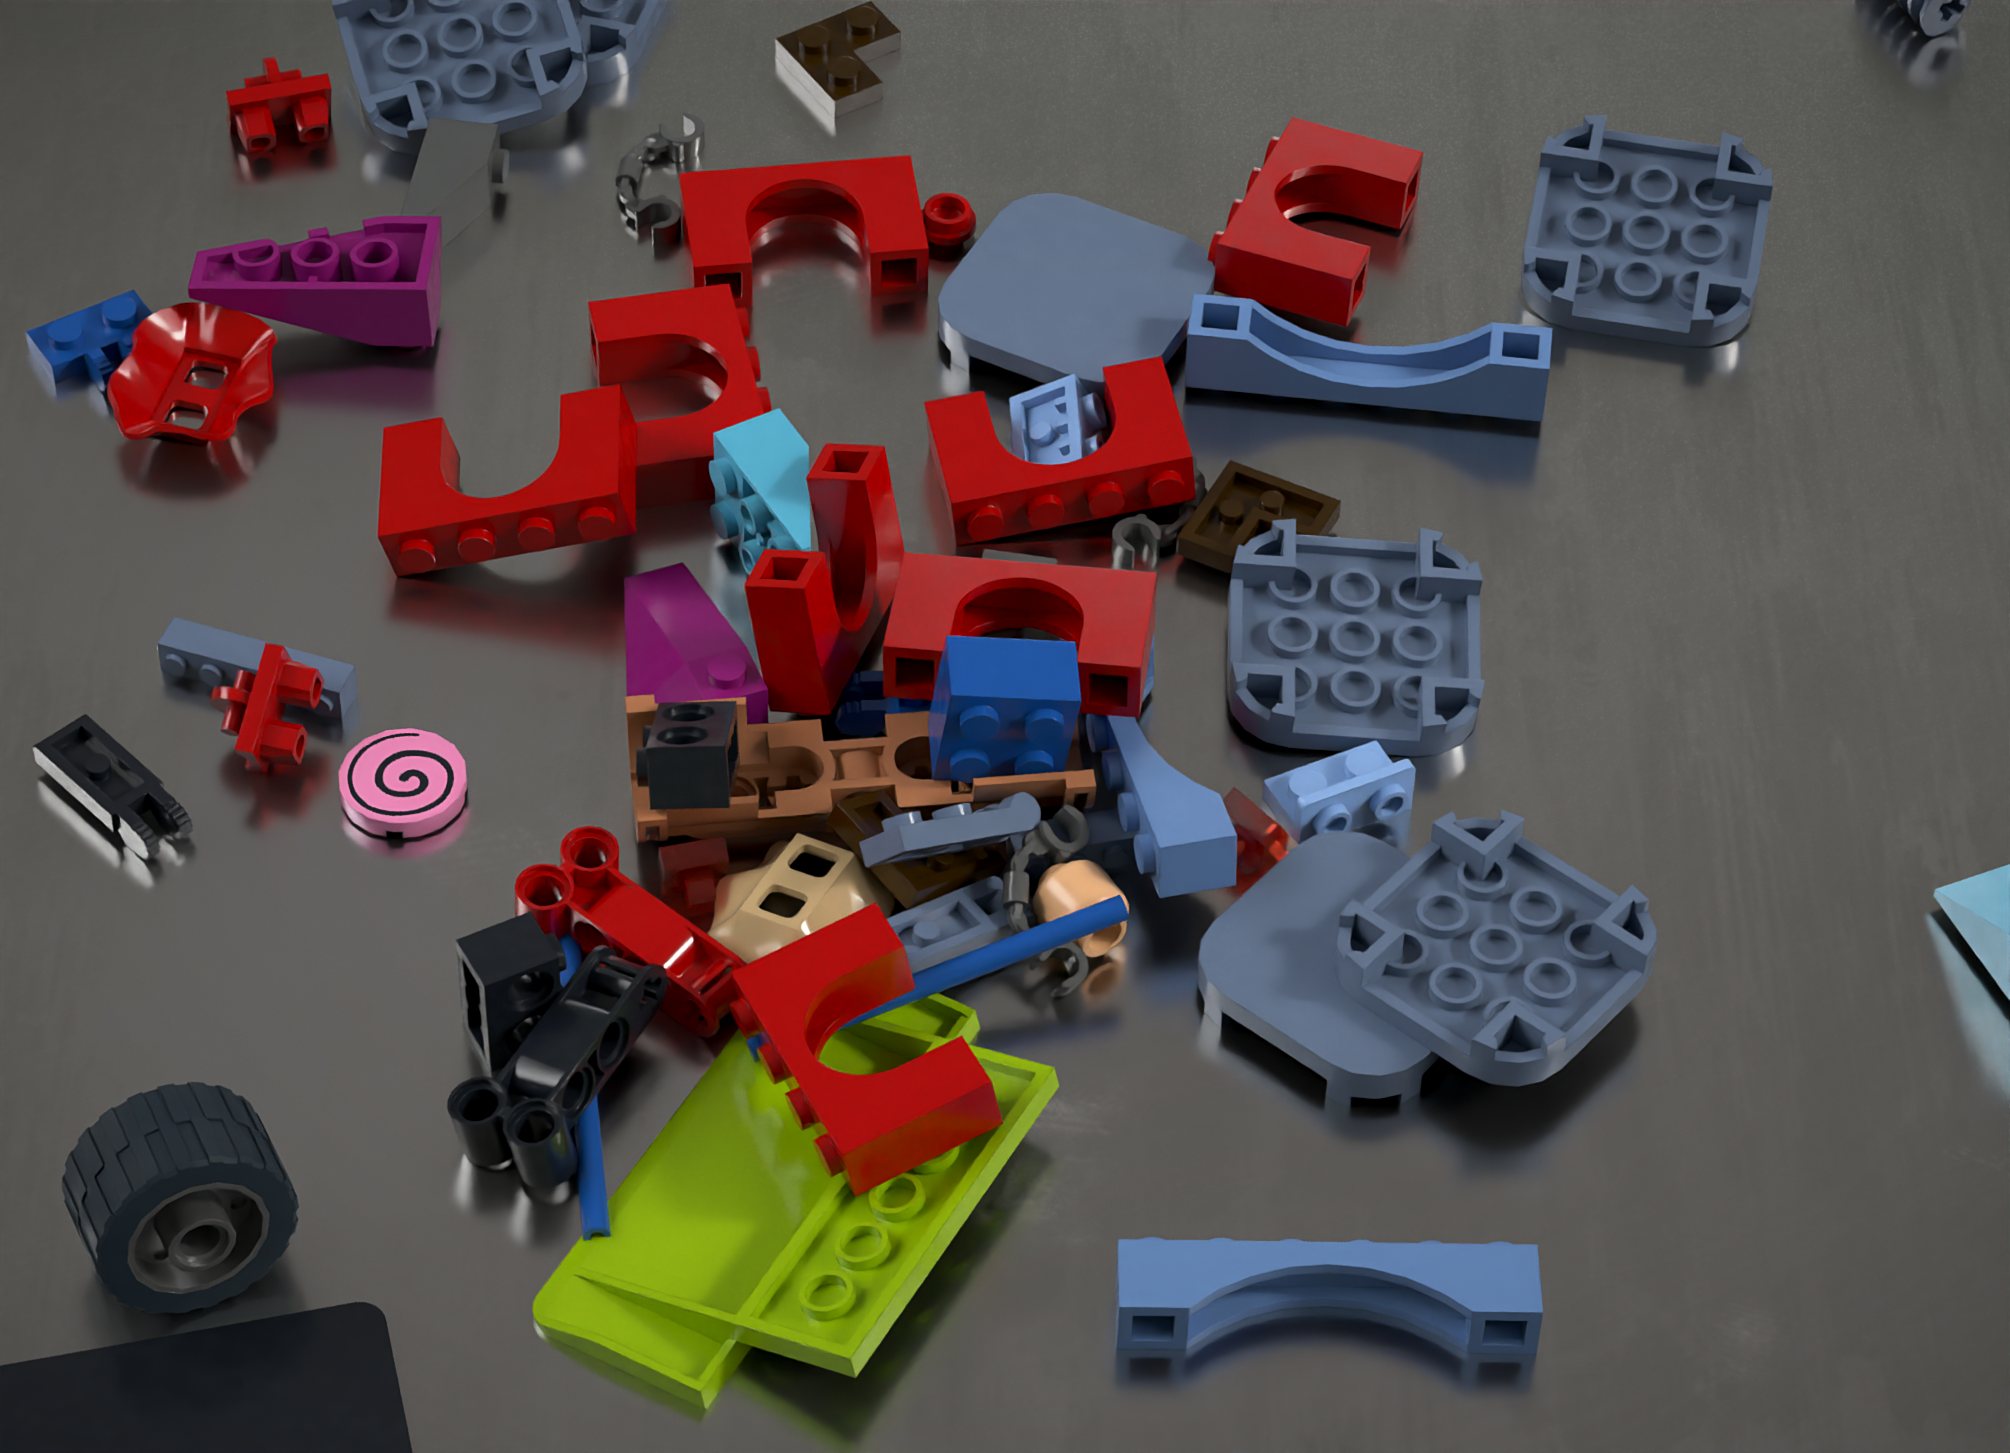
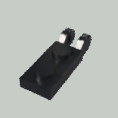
M84 714L33 746L35 762L113 832L118 830L126 845L134 853L136 852L139 857L141 856L143 860H148L158 854L161 847L152 828L139 817L148 810H151L158 824L165 831L169 832L171 836H174L175 839L178 838L180 840L193 831L192 820L189 818V814L164 789L163 782L87 714Z

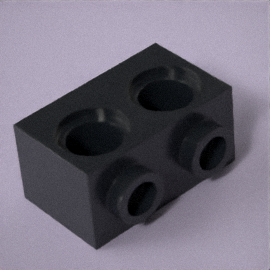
M737 701L666 702L658 704L653 725H644L643 748H637L636 753L638 787H649L650 810L730 807L740 764Z
M531 912L524 913L456 940L463 1027L490 1072L506 1066L563 989L560 982V972L567 969V963L562 946L552 932L546 935L543 933Z

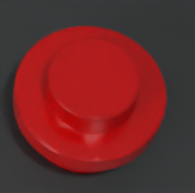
M936 194L926 201L924 208L921 210L927 240L942 246H953L967 241L975 233L976 215L967 199L958 194Z

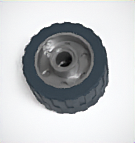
M187 1082V1084L174 1085L172 1083L158 1086L157 1089L145 1093L135 1094L127 1098V1101L115 1108L111 1107L99 1116V1120L92 1127H88L77 1140L78 1144L69 1153L66 1160V1172L62 1177V1192L65 1196L64 1202L102 1287L109 1295H114L119 1303L128 1308L135 1307L141 1309L142 1312L159 1314L160 1312L179 1314L188 1313L189 1310L198 1308L205 1309L219 1304L218 1302L226 1298L235 1297L248 1289L247 1287L254 1281L260 1280L272 1269L273 1263L283 1256L290 1245V1237L296 1231L298 1223L296 1211L299 1208L298 1197L258 1113H255L251 1103L243 1096H237L233 1094L231 1089L220 1085L209 1086L205 1082Z

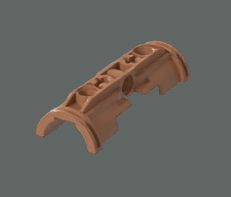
M654 694L625 696L630 779L637 843H645L648 840L667 841L668 836L679 835L710 840L812 831L831 833L835 832V830L826 821L837 802L880 789L889 796L903 813L920 811L922 821L933 820L932 813L937 810L963 803H970L972 813L988 805L1000 804L1003 799L1019 792H1026L1032 795L1038 802L1039 807L1060 806L1062 808L1067 804L1072 807L1092 808L1095 802L1096 782L1093 769L1083 770L1079 748L1078 717L1064 772L973 778L972 788L970 786L971 783L952 780H932L928 728L930 711L885 714L886 737L823 741L821 719L747 725L746 697L684 701H737L740 764L730 807L650 810L649 787H638L636 753L637 748H643L644 725H653L658 704H655ZM958 783V792H951V784ZM759 798H767L766 807H760Z

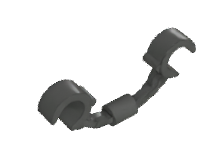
M683 113L684 133L688 136H675L668 131L664 124H659V132L646 136L644 141L633 147L621 159L615 185L618 187L619 199L625 204L626 214L635 219L636 229H640L655 220L663 221L652 225V245H666L678 239L681 234V209L677 203L667 199V196L664 194L646 200L633 196V190L637 188L643 167L641 161L650 153L663 152V154L673 158L674 162H682L684 159L694 158L702 153L705 148L704 123L694 114Z
M1194 456L1196 499L1181 502L1179 508L1180 517L1171 525L1157 526L1153 521L1147 519L1145 514L1125 518L1116 523L1112 530V555L1118 563L1129 568L1134 567L1135 549L1128 541L1139 540L1149 545L1155 556H1160V548L1173 545L1177 541V536L1208 493L1205 488V478L1201 471L1198 470L1197 459Z
M1065 804L1053 816L1068 832L1070 843L1060 841L1054 835L1047 822L1043 821L1034 831L1029 832L1023 838L1022 848L1009 861L1008 872L1003 875L1002 906L1007 910L1008 923L1014 934L1030 929L1023 912L1029 907V874L1023 872L1028 864L1029 856L1039 857L1043 855L1050 860L1052 865L1063 863L1072 859L1084 848L1089 840V824L1084 815L1072 806ZM1072 941L1028 958L1031 960L1029 967L1031 971L1035 970L1048 957L1059 959L1065 964L1069 977L1051 993L1053 997H1063L1071 993L1087 977L1089 969L1087 957L1083 950Z

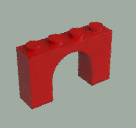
M1292 117L1281 137L1273 136L1271 138L1262 169L1255 167L1252 170L1245 198L1243 200L1235 199L1233 202L1226 230L1224 232L1216 231L1208 252V261H1212L1213 266H1215L1214 291L1239 298L1253 299L1264 305L1347 327L1365 294L1371 247L1307 230L1294 224L1288 218L1310 212H1331L1400 230L1418 197L1424 152Z
M911 155L679 173L681 224L691 288L729 283L735 307L753 306V269L750 248L754 242L766 232L783 225L817 223L836 228L856 242L863 256L870 296L928 292L929 247Z
M729 283L588 302L590 348L600 386L654 378L677 377L702 383L719 395L707 407L688 415L636 422V510L715 499V486L709 473V462L714 460L713 433L772 411L767 387L757 388L756 382L761 381L756 346L746 347L745 342L750 341V328L746 307H735Z
M1162 356L1102 367L1106 412L1112 428V434L1107 442L1097 451L1069 463L1038 464L1020 459L1007 451L996 436L984 391L924 402L929 445L956 546L1196 499L1193 456Z
M616 384L562 394L560 397L559 447L554 460L547 470L529 485L513 493L498 497L479 498L467 496L459 492L461 457L443 417L384 427L377 537L396 577L635 534L637 424L621 385Z
M825 444L806 477L819 552L764 549L743 585L762 676L768 688L770 712L797 713L802 716L830 715L894 597L905 551L885 446Z
M904 552L883 643V697L932 701L946 635L978 637L999 629L1031 628L1049 632L1065 641L1076 643L1081 692L1079 713L1140 718L1155 627L1157 573Z
M876 902L730 972L739 997L738 1000L730 1003V1008L738 1027L747 1040L755 1036L759 1038L762 1046L757 1048V1052L770 1080L774 1085L782 1081L786 1082L790 1091L784 1095L796 1123L802 1131L810 1127L814 1128L818 1138L813 1140V1145L824 1169L830 1177L841 1173L855 1197L1003 1124L992 1081L963 1036L949 1041L901 1066L876 1074L856 1075L843 1073L819 1061L823 1047L840 1027L854 1018L916 989L904 945Z

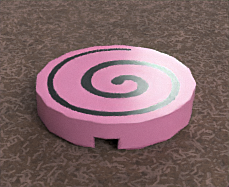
M413 728L386 730L365 738L347 753L338 771L341 806L353 823L371 834L387 837L386 831H403V838L423 836L443 828L460 813L465 802V792L467 790L465 760L454 744L432 732Z

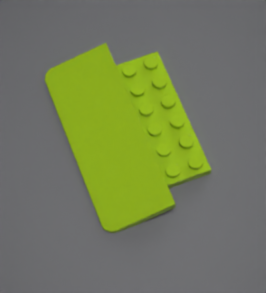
M939 993L835 1032L823 1047L819 1061L839 1072L856 1075L876 1074L894 1069L949 1041L963 1036L992 1081L1003 1124L855 1197L841 1173L833 1177L827 1174L813 1145V1140L818 1138L814 1128L810 1127L804 1131L800 1129L785 1099L784 1094L790 1091L786 1082L782 1081L776 1085L772 1083L761 1061L754 1062L746 1038L739 1028L608 1200L611 1237H604L599 1232L591 1234V1240L584 1241L583 1235L580 1237L536 1295L532 1306L535 1321L538 1327L548 1336L704 1410L708 1409L752 1346L856 1378L1059 1088L1055 1067L970 1045V1042L980 1030L976 1010Z

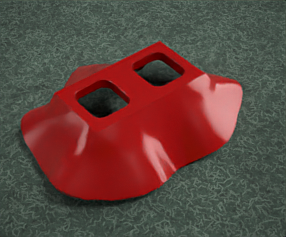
M179 303L153 313L137 326L132 333L131 341L133 345L131 352L112 373L107 384L108 399L114 410L119 430L125 438L141 440L159 435L206 446L209 441L218 442L228 439L233 434L241 413L251 406L268 401L273 396L272 350L273 346L278 342V337L269 325L259 318L242 311L210 303ZM196 366L227 373L222 385L217 389H208L185 382L190 370ZM176 406L202 411L207 414L202 426L198 429L165 423L164 421L169 411Z

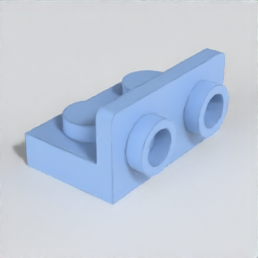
M1075 374L1009 398L1013 455L1020 459L1050 465L1069 463L1089 456L1105 444L1101 428L1107 427L1108 424L1104 406L1096 393L1088 395Z
M1375 740L1264 780L1262 798L1297 846L1314 835L1334 831L1349 832L1379 820L1392 819L1401 812L1411 809L1416 768L1409 759L1392 763Z

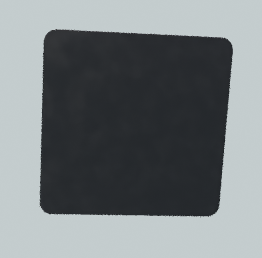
M367 1302L347 1303L0 1366V1453H413L386 1318L377 1306Z

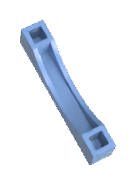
M1193 293L1187 336L1184 387L1543 422L1553 328L1492 322L1468 334L1437 343L1404 347L1367 346L1338 341L1303 330L1274 315L1253 299Z
M1154 635L1142 702L1154 687ZM1060 637L1056 639V641H1065ZM1087 714L1086 728L1091 750L1093 752H1102L1104 782L1108 792H1118V813L1122 829L1125 833L1133 831L1135 835L1134 853L1138 870L1141 874L1150 873L1159 898L1236 886L1237 834L1220 794L1192 781L1170 766L1147 742L1135 717Z
M1159 1237L1118 1239L1115 1279L1116 1349L1187 1350L1213 1332L1248 1317L1282 1309L1327 1306L1366 1310L1402 1319L1442 1337L1465 1353L1537 1354L1543 1317L1538 1245L1511 1244L1503 1241L1488 1244H1458L1432 1240L1419 1243H1382L1369 1240L1307 1242L1299 1239H1283L1280 1241H1234L1229 1238L1165 1240Z

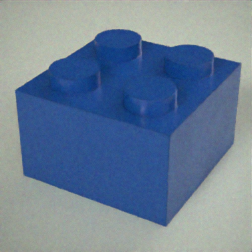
M946 635L928 717L932 780L973 783V778L1064 772L1081 705L1076 643L1072 641Z

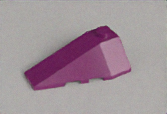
M380 216L362 220L363 230L329 236L327 227L307 230L308 239L285 245L278 246L275 241L265 238L198 251L188 285V295L191 299L373 346H398L402 348L434 346L441 310V216Z
M681 562L624 578L627 696L654 694L655 704L746 697L747 725L769 723L768 688L746 645L685 564Z

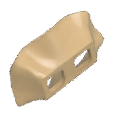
M797 833L793 839L775 842L767 852L764 861L758 867L730 874L719 880L716 888L715 915L711 929L707 934L749 964L875 902L887 919L894 909L895 897L868 867H865V863L856 853ZM801 853L835 862V865L824 877H814L790 868L791 864ZM772 892H781L806 902L798 914L792 918H785L759 908L765 898Z

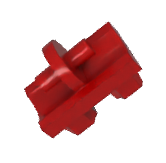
M268 57L262 59L264 75L244 78L245 88L226 91L228 109L226 119L230 135L238 133L246 152L249 154L268 151L276 146V133L274 129L276 126L294 123L298 140L306 144L323 141L328 138V117H331L332 93L328 73L302 78L300 69L279 72L276 58Z
M265 643L256 675L248 671L239 670L233 687L222 686L213 689L210 704L215 709L225 713L220 731L230 736H238L234 750L237 754L247 759L245 766L247 771L266 775L269 763L301 764L307 744V731L303 725L282 721L286 704L315 709L319 703L324 679L318 669L292 661L284 646Z

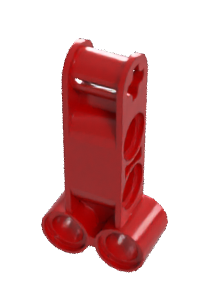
M594 826L576 828L567 833L561 842L560 866L544 863L532 865L523 870L517 877L515 883V917L531 912L545 935L552 932L559 940L566 933L578 942L583 950V954L586 956L595 947L605 945L613 948L617 953V957L638 965L646 966L654 963L663 966L667 972L668 982L660 1009L701 1037L709 1038L718 1032L720 1027L719 1021L731 1011L730 1003L739 999L730 972L747 965V963L620 873L619 845L617 839L609 831ZM728 967L732 968L730 972L726 971ZM701 1015L704 1017L703 1020H699L698 1018Z

